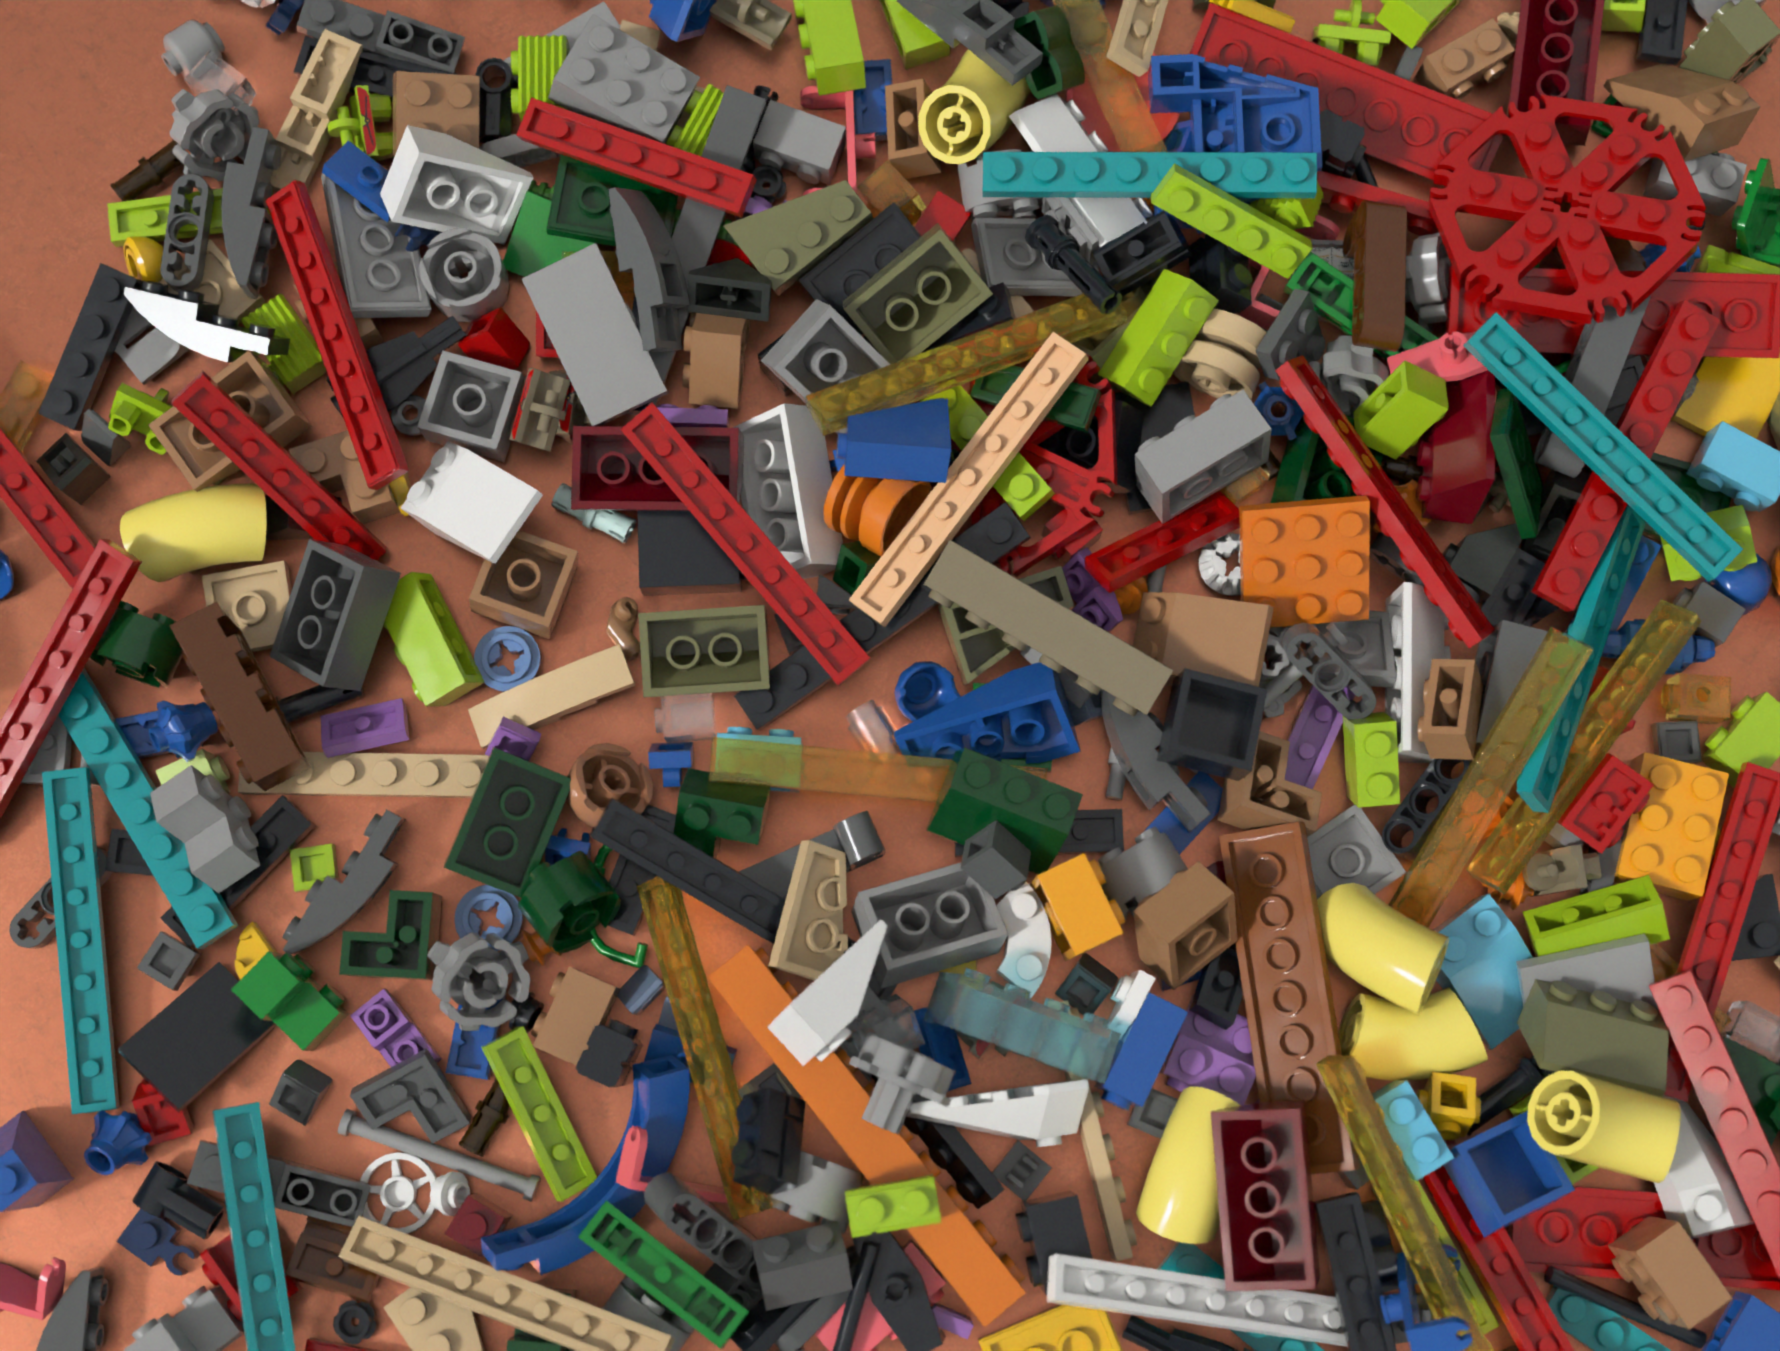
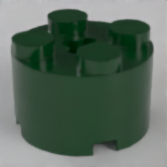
M120 601L90 659L101 666H104L106 660L112 662V666L117 668L115 673L149 686L159 688L160 684H162L164 688H168L184 653L170 627L176 621L158 613H154L151 619L138 614L139 609L137 607Z
M577 851L553 865L549 862L538 865L530 873L529 880L531 884L527 887L518 903V908L542 940L550 948L552 947L555 952L565 953L591 941L594 936L590 931L600 923L606 928L616 916L621 900L614 888L583 851Z

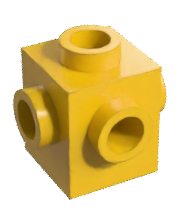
M1432 1072L1424 1089L1417 1090L1416 1096L1442 1139L1454 1140L1459 1137H1465L1472 1124L1479 1122L1481 1099L1476 1097L1475 1077Z

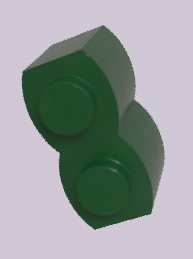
M1057 5L1036 10L1015 19L1014 30L1043 53L1041 65L1025 76L1030 91L1038 100L1084 84L1085 71L1083 62L1076 49L1071 45L1069 22L1064 12Z

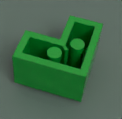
M268 951L231 989L261 1020L273 1021L302 1051H314L349 1015L341 1006L345 999L329 984L326 983L322 987L311 976L315 972L314 968L298 954L293 957L288 952L280 954Z

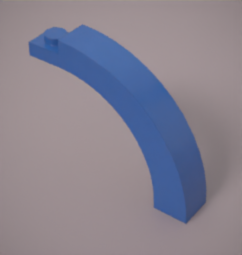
M673 1055L632 1065L634 1089L630 1116L623 1137L609 1163L582 1194L555 1213L524 1226L481 1237L482 1254L496 1271L517 1270L527 1262H530L540 1275L560 1269L594 1251V1249L578 1237L605 1201H608L629 1219H632L646 1203L644 1198L645 1192L628 1189L616 1183L625 1137L632 1126L641 1127V1129H646L648 1143L640 1176L656 1177L667 1172L680 1142L688 1110L690 1085L689 1068Z

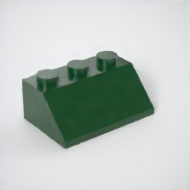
M1344 414L1354 427V419ZM1303 416L1294 430L1297 437L1291 441L1287 440L1271 503L1356 496L1351 486L1352 480L1343 468H1339L1333 463L1328 455V446L1319 434L1314 433L1307 426ZM1368 447L1381 466L1384 454Z
M964 747L954 753L926 831L964 846L965 840L997 820L1031 851L1028 871L1039 875L1049 869L1069 835L1083 794Z

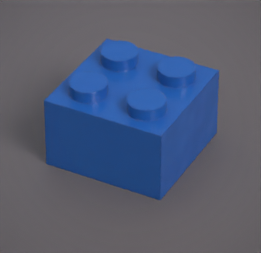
M1528 1111L1456 1145L1450 1150L1454 1159L1443 1165L1484 1238L1557 1202L1575 1190L1556 1156L1542 1149L1532 1137L1527 1122Z

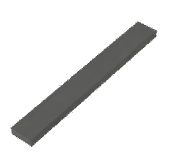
M727 85L701 157L742 170L766 104V99ZM686 198L672 236V241L681 263L688 292V273L690 270L708 265L726 212ZM687 306L677 308L681 337L690 312H687ZM649 351L665 384L676 351ZM657 398V399H655V400H653V401H651V402H649V403H647V404H645V405L648 406L649 404H651V403L653 402V404L657 407L659 398Z

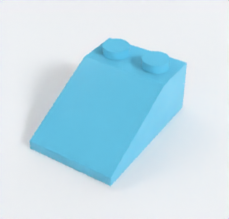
M1486 894L1473 899L1436 927L1434 931L1449 937L1448 948L1436 981L1442 989L1450 988L1457 995L1471 1017L1482 1041L1489 1050H1492L1519 1029L1517 1020L1523 1009L1516 961L1533 958L1512 922L1491 895Z

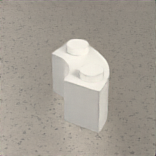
M1025 882L1019 889L1015 891L1009 890L997 904L1008 935L1005 939L1004 958L996 973L1011 986L1023 993L1025 998L1029 1000L1038 990L1048 969L1051 955V930L1042 902L1032 887Z

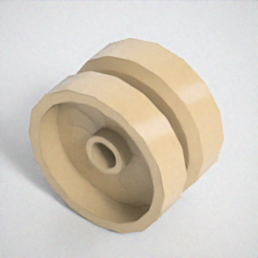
M1213 309L1174 370L1173 375L1182 382L1189 381L1190 387L1216 398L1225 394L1233 396L1244 389L1249 398L1252 399L1260 379V373L1257 369L1261 368L1256 349L1267 332L1257 324L1239 315Z

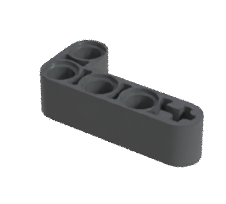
M868 811L844 819L835 824L833 830L810 839L816 843L845 852L846 873L885 855V848ZM800 844L743 869L739 873L786 900Z
M662 1173L654 1177L645 1189L644 1198L646 1204L669 1229L714 1262L704 1274V1277L747 1311H750L763 1296L752 1247V1241L757 1239L677 1176L671 1173Z

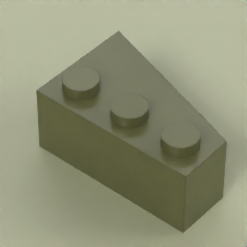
M1742 0L1736 5L1729 1L1712 15L1711 19L1713 21L1697 34L1699 39L1683 52L1687 58L1679 68L1731 80L1737 84L1767 62V56L1772 52L1771 48L1780 37V29L1755 0Z
M844 180L723 225V227L760 274L772 281L771 288L779 296L874 218L871 211L853 188Z
M1061 566L1019 579L1068 609L1074 606ZM955 602L950 609L942 604L938 606L963 685L970 683L1015 649V647L1002 640L1005 634L1004 631L990 624L987 630L977 626L965 618L968 610Z

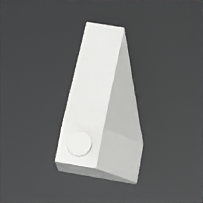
M1088 1079L948 1097L951 1099L948 1107L932 1100L913 1102L907 1117L1017 1140L1036 1139L1037 1147L1062 1144V1135L1077 1133L1089 1089Z
M1664 1095L1663 1097L1676 1100L1680 1104L1681 1111L1678 1142L1669 1172L1664 1181L1661 1183L1654 1182L1666 1218L1678 1221L1690 1239L1753 1224L1754 1220L1719 1144L1687 1102Z

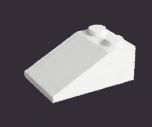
M407 125L380 195L392 222L441 232L454 228H466L486 236L492 242L505 244L523 203L526 191H528L534 177L532 173L448 134Z
M447 441L444 447L434 454L431 465L421 480L410 488L407 499L401 506V509L435 535L496 564L543 494L470 450Z
M882 919L793 1000L768 1026V1029L803 1066L814 1056L820 1062L823 1061L852 1034L846 1026L859 1013L887 928V924Z

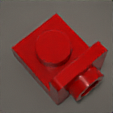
M143 1079L137 1086L132 1104L142 1130L151 1135L152 1140L148 1145L152 1146L190 1135L194 1126L187 1108L185 1107L178 1113Z

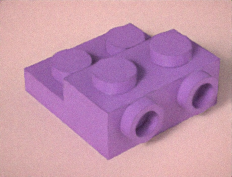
M1192 995L1186 1009L1188 1014L1159 1073L1169 1077L1166 1085L1181 1092L1190 1086L1203 1087L1216 1091L1243 1106L1256 1078L1247 1018L1237 1014L1234 1024L1225 1030L1189 1011L1194 996Z

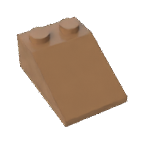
M1666 64L1655 65L1608 79L1603 86L1624 107L1638 109L1637 116L1646 113L1648 118L1645 127L1649 131H1654L1661 124L1664 125L1665 129L1662 139L1671 131L1685 162L1738 145L1761 107L1749 96L1745 88L1737 85L1734 81Z
M250 350L211 378L283 448L312 427L267 363ZM174 406L148 425L189 484L197 492L241 470Z
M1143 592L1133 647L1173 670L1165 686H1172L1173 680L1184 668L1259 687L1274 607L1265 604L1177 592Z

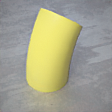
M968 49L949 80L942 87L934 90L923 102L919 113V133L924 146L935 158L949 164H963L979 157L983 152L991 148L1010 127L1012 120L1009 116L1015 111L1022 109L1031 92L1025 77L1012 86Z
M256 483L210 486L198 492L192 489L164 496L125 512L120 521L122 543L127 552L142 561L138 570L149 579L159 583L209 566L262 561L266 544L265 493Z
M1347 883L1337 885L1326 891L1317 899L1326 958L1362 986L1398 1006L1419 1014L1425 1006L1440 972L1448 948L1449 937L1401 914L1378 898L1364 885Z
M1450 988L1430 994L1419 1014L1398 1006L1385 998L1363 993L1357 994L1348 1006L1338 1031L1344 1071L1359 1077L1381 1080L1428 1079L1432 1072L1453 1074L1487 1061L1484 1044L1471 1017L1457 995Z
M1557 1071L1545 1077L1534 1089L1528 1104L1527 1122L1531 1135L1538 1145L1554 1155L1655 1183H1661L1668 1174L1674 1158L1680 1130L1681 1111L1680 1104L1676 1100L1631 1089L1574 1071Z
M1190 1086L1182 1090L1156 1150L1136 1211L1139 1221L1149 1230L1162 1237L1189 1244L1208 1243L1215 1239L1220 1216L1211 1111L1241 1106L1234 1100L1203 1087Z

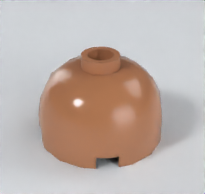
M610 743L594 744L577 758L567 776L571 778L570 791L567 796L570 809L579 820L593 828L612 797L642 814L653 797V781L648 768L643 762L638 766L634 760L628 757L632 752L624 747Z

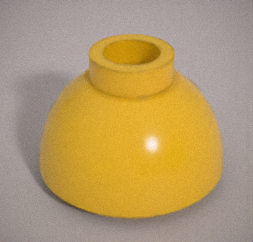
M127 237L123 249L130 276L141 281L159 283L163 278L161 275V262L164 246L147 237Z

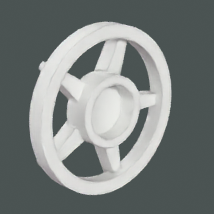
M405 1152L387 1154L372 1162L360 1179V1181L368 1183L371 1175L380 1165L392 1160V1177L386 1180L382 1186L371 1185L369 1191L380 1195L381 1202L386 1207L381 1222H379L372 1215L366 1201L363 1217L387 1226L395 1212L408 1209L419 1220L407 1227L390 1228L405 1234L411 1233L425 1225L436 1210L430 1200L428 1209L425 1214L415 1202L417 1189L427 1182H430L432 1187L437 1177L431 1166L420 1157ZM399 1159L418 1165L427 1176L414 1181L403 1176Z

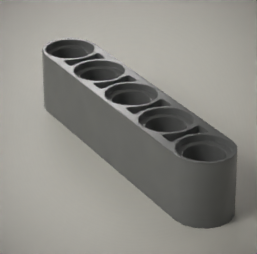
M1651 295L1632 313L1630 306L1627 304L1625 315L1622 317L1618 316L1614 307L1609 305L1603 306L1605 310L1603 322L1597 323L1592 317L1591 324L1585 323L1564 377L1603 415H1605ZM1545 425L1534 453V462L1575 478L1581 472L1585 463Z

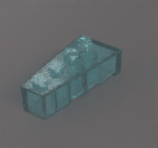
M966 968L964 975L946 972L939 973L923 1021L936 1026L950 1027L964 1036L986 1043L991 1042L1006 1051L1027 1058H1034L1037 1062L1090 1081L1105 1083L1121 1033L1108 1029L1109 1020L1086 1012L1083 1019L1068 1014L1070 1010L1069 1005L1053 999L1045 998L1044 1004L1029 1000L1031 991L1009 983L1005 984L1004 990L989 985L990 976Z

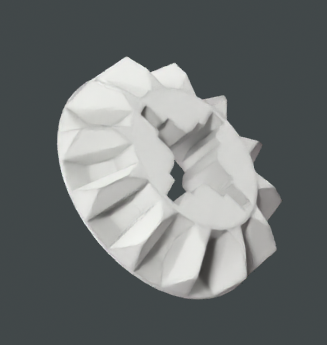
M1228 533L1205 545L1199 556V571L1204 582L1211 589L1223 595H1241L1240 567L1236 566L1233 571H1230L1229 576H1225L1227 570L1225 569L1226 562L1221 559L1222 557L1229 558L1237 550L1239 551L1238 562L1240 563L1239 534Z

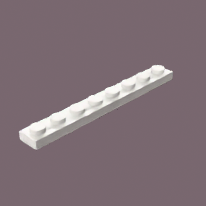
M1062 1254L1049 1256L1047 1302L1347 1347L1336 1297L1293 1290L1226 1291L1225 1280Z

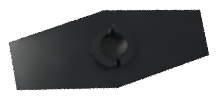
M890 1231L882 1233L872 1232L871 1235L853 1237L858 1258L863 1241L872 1242L880 1246L868 1290L872 1302L906 1350L931 1351L942 1345L946 1336L943 1330L938 1328L922 1275Z

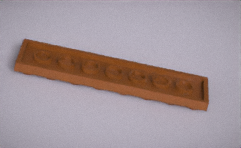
M1298 821L1219 835L1226 884L1234 892L1238 940L1235 943L1260 1102L1305 1101L1311 1175L1360 1169L1305 822Z

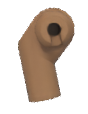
M624 597L612 605L606 632L615 645H621L625 658L630 662L641 654L640 643L632 634L638 605L633 599Z

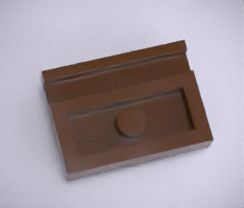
M310 1216L307 1217L304 1231L300 1234L285 1271V1276L289 1279L368 1304L380 1277L379 1274L348 1263L339 1257L353 1227Z

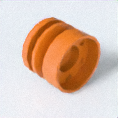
M843 465L827 492L823 508L824 521L828 528L835 532L843 533L848 539L859 540L863 547L882 557L933 489L930 483L926 481L844 476Z

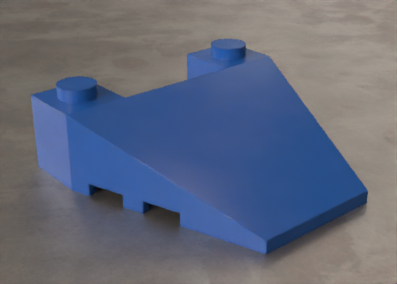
M1194 54L1151 56L1148 73L1150 114L1190 112L1192 152L1317 153V172L1322 169L1318 88L1268 74L1266 77L1244 72L1242 67L1229 64V67L1205 61V57ZM1237 198V199L1241 200L1242 202H1244V203H1246V204H1249V203H1251V202H1253V201H1255V200H1257V199H1259V198ZM1154 205L1155 216L1163 210ZM1169 214L1176 220L1180 229L1195 228Z

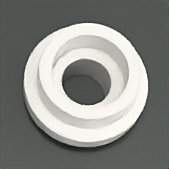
M453 1171L437 1177L430 1192L433 1207L443 1215L455 1216L466 1197L470 1195V1188L466 1177L460 1172Z

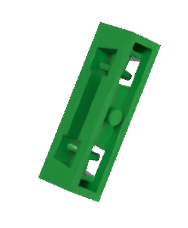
M1310 251L1286 284L1283 292L1290 296L1294 289L1308 291L1317 314L1348 336H1352L1354 280ZM1405 316L1404 334L1399 349L1396 352L1374 349L1373 353L1387 361V358L1439 338Z
M605 1201L578 1237L721 1350L749 1314L744 1307L608 1201Z

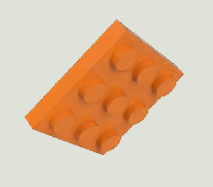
M1366 495L1239 506L1241 601L1274 607L1270 628L1293 626L1299 623L1320 624L1369 619L1370 500Z

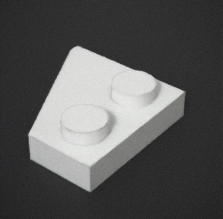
M1142 970L1135 971L1130 976L1126 974L1124 977H1120L1110 997L1116 1004L1095 1047L1111 1054L1117 1040L1123 1037L1128 1027L1137 1017L1155 977Z

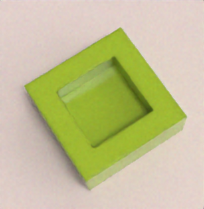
M334 844L290 850L294 892L309 891L317 879L324 882L327 875L339 879Z

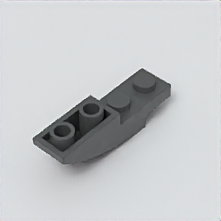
M305 0L297 23V32L320 39L324 29L361 44L364 51L451 73L455 72L465 41L464 36L387 10L386 15H382L342 0Z
M897 0L900 5L952 48L962 43L1012 86L1041 65L1043 53L1014 30L1015 17L991 0Z
M258 127L252 128L244 164L227 162L221 203L222 229L230 266L238 285L252 299L258 298L260 287H264L267 283L269 266L266 262L269 250L275 248L278 240L273 220L264 208L268 207L265 200L272 196L270 184L272 172L278 169L281 161V148L268 129Z
M616 187L608 189L611 205L610 213L613 219L619 271L633 273L634 293L637 300L643 351L674 352L682 350L677 308L689 306L690 303L683 270L674 243L663 220L642 191Z
M1101 689L1099 692L1106 733L1115 757L1127 780L1149 811L1159 802L1163 801L1190 833L1211 813L1206 809L1207 802L1203 795L1194 787L1188 788L1178 776L1180 771L1177 765L1157 761V750L1160 746L1164 726L1151 712H1148L1146 715L1138 710L1135 717L1127 714L1112 704L1116 698L1115 696Z
M387 809L383 816L376 814L372 818L364 832V836L369 838L361 853L356 850L353 851L342 869V873L347 875L344 882L327 875L324 882L317 879L305 898V901L310 904L302 918L295 916L283 934L282 938L288 941L283 951L289 954H296L316 945L337 932L371 902L398 865V863L384 855L404 823V818Z
M200 1140L187 1184L224 1193L217 1143ZM267 1154L275 1208L351 1227L354 1226L358 1216L362 1217L371 1184Z
M95 1267L80 1272L53 1310L43 1330L36 1351L100 1350L104 1339V1326L99 1324L101 1306L106 1303L109 1290L108 1280L104 1279L105 1268Z

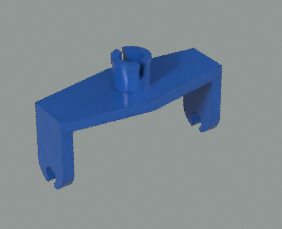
M1440 1244L1397 1253L1400 1292L1380 1295L1381 1308L1386 1324L1404 1320L1411 1351H1462L1469 1347L1472 1342L1471 1332H1468L1466 1335L1457 1334L1460 1330L1469 1331V1323L1462 1318L1447 1317L1420 1322L1415 1284L1451 1277L1459 1271L1461 1267L1459 1259H1456L1454 1262L1446 1261L1448 1257H1458L1457 1250L1450 1245Z

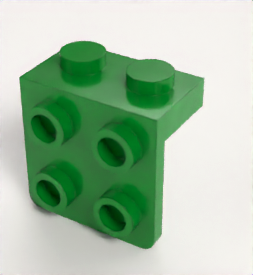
M1760 158L1756 170L1751 169L1747 175L1744 189L1747 196L1744 205H1738L1735 209L1732 219V230L1737 232L1736 249H1740L1741 255L1780 268V189L1775 188L1770 159Z

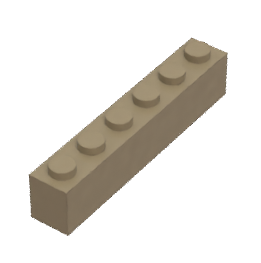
M949 540L924 585L932 589L928 596L949 609L954 602L967 609L968 613L965 616L967 620L985 630L988 629L990 624L1005 632L1002 637L1003 641L1024 652L1028 645L1042 653L1038 660L1039 662L1060 674L1064 667L1079 675L1075 683L1095 695H1098L1101 689L1116 697L1112 703L1114 706L1135 717L1138 710L1146 715L1148 714L1173 672L1171 668L952 540Z

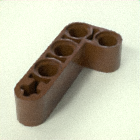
M1363 200L1346 228L1343 240V256L1354 259L1352 343L1355 346L1396 352L1401 345L1405 325L1407 209L1405 206Z

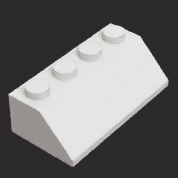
M1055 94L1019 109L1009 116L1033 152L1109 151L1095 131L1089 135L1084 129L1081 122L1086 117L1073 99L1066 103L1058 94ZM1069 198L1099 239L1098 245L1100 248L1141 223L1147 224L1149 222L1148 219L1154 216L1143 198Z
M784 403L732 427L739 428L744 435V467L741 488L743 509L803 579L817 577L834 571L843 540L842 534L828 528L824 521L823 508L827 492L833 481L822 419L809 406Z
M1403 582L1386 598V612H1389L1397 678L1393 688L1385 687V713L1396 720L1398 762L1431 763L1433 759H1430L1425 743L1419 742L1418 721L1420 716H1424L1423 688L1425 680H1429L1432 659H1451L1450 647L1444 646V630L1449 629V620L1441 608L1432 604L1427 598L1424 586Z

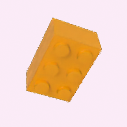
M1644 752L1631 760L1630 768L1646 778L1654 786L1648 792L1650 797L1644 808L1636 814L1632 813L1626 822L1614 882L1622 883L1649 875L1657 893L1687 901L1703 897L1729 773Z
M1085 853L1037 875L1030 883V886L1043 904L1049 920L1051 934L1065 962L1123 934L1120 927L1121 924L1125 923L1123 913L1115 899L1107 900L1101 888L1102 884L1106 883L1103 872L1095 859L1088 861Z

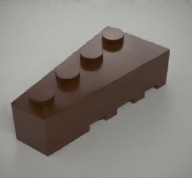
M215 602L171 624L170 627L184 651L183 657L194 676L197 675L203 687L200 691L205 702L212 712L216 711L222 722L218 727L224 740L230 748L235 746L241 757V760L236 763L245 781L248 784L254 782L262 790L267 791L311 768L240 626L222 606Z

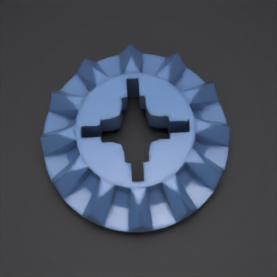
M502 626L489 631L479 641L474 653V661L485 684L501 692L534 679L541 665L539 646L534 638L525 630L513 626ZM502 644L511 654H522L514 661L515 674H512L504 665L499 667L496 665L498 661L503 659L501 653L503 651L501 648Z
M482 885L470 890L462 897L455 911L454 921L458 936L461 939L474 932L485 940L489 933H496L509 943H512L519 936L524 919L522 912L518 908L519 901L513 894L490 885ZM499 902L496 908L498 910L496 918L501 920L500 923L505 925L504 928L489 926L480 936L483 930L481 928L483 920L478 918L479 915L474 913V910L490 912ZM488 943V946L492 947L494 950H496V951H499V950H500V949L494 948L492 945H490V944Z

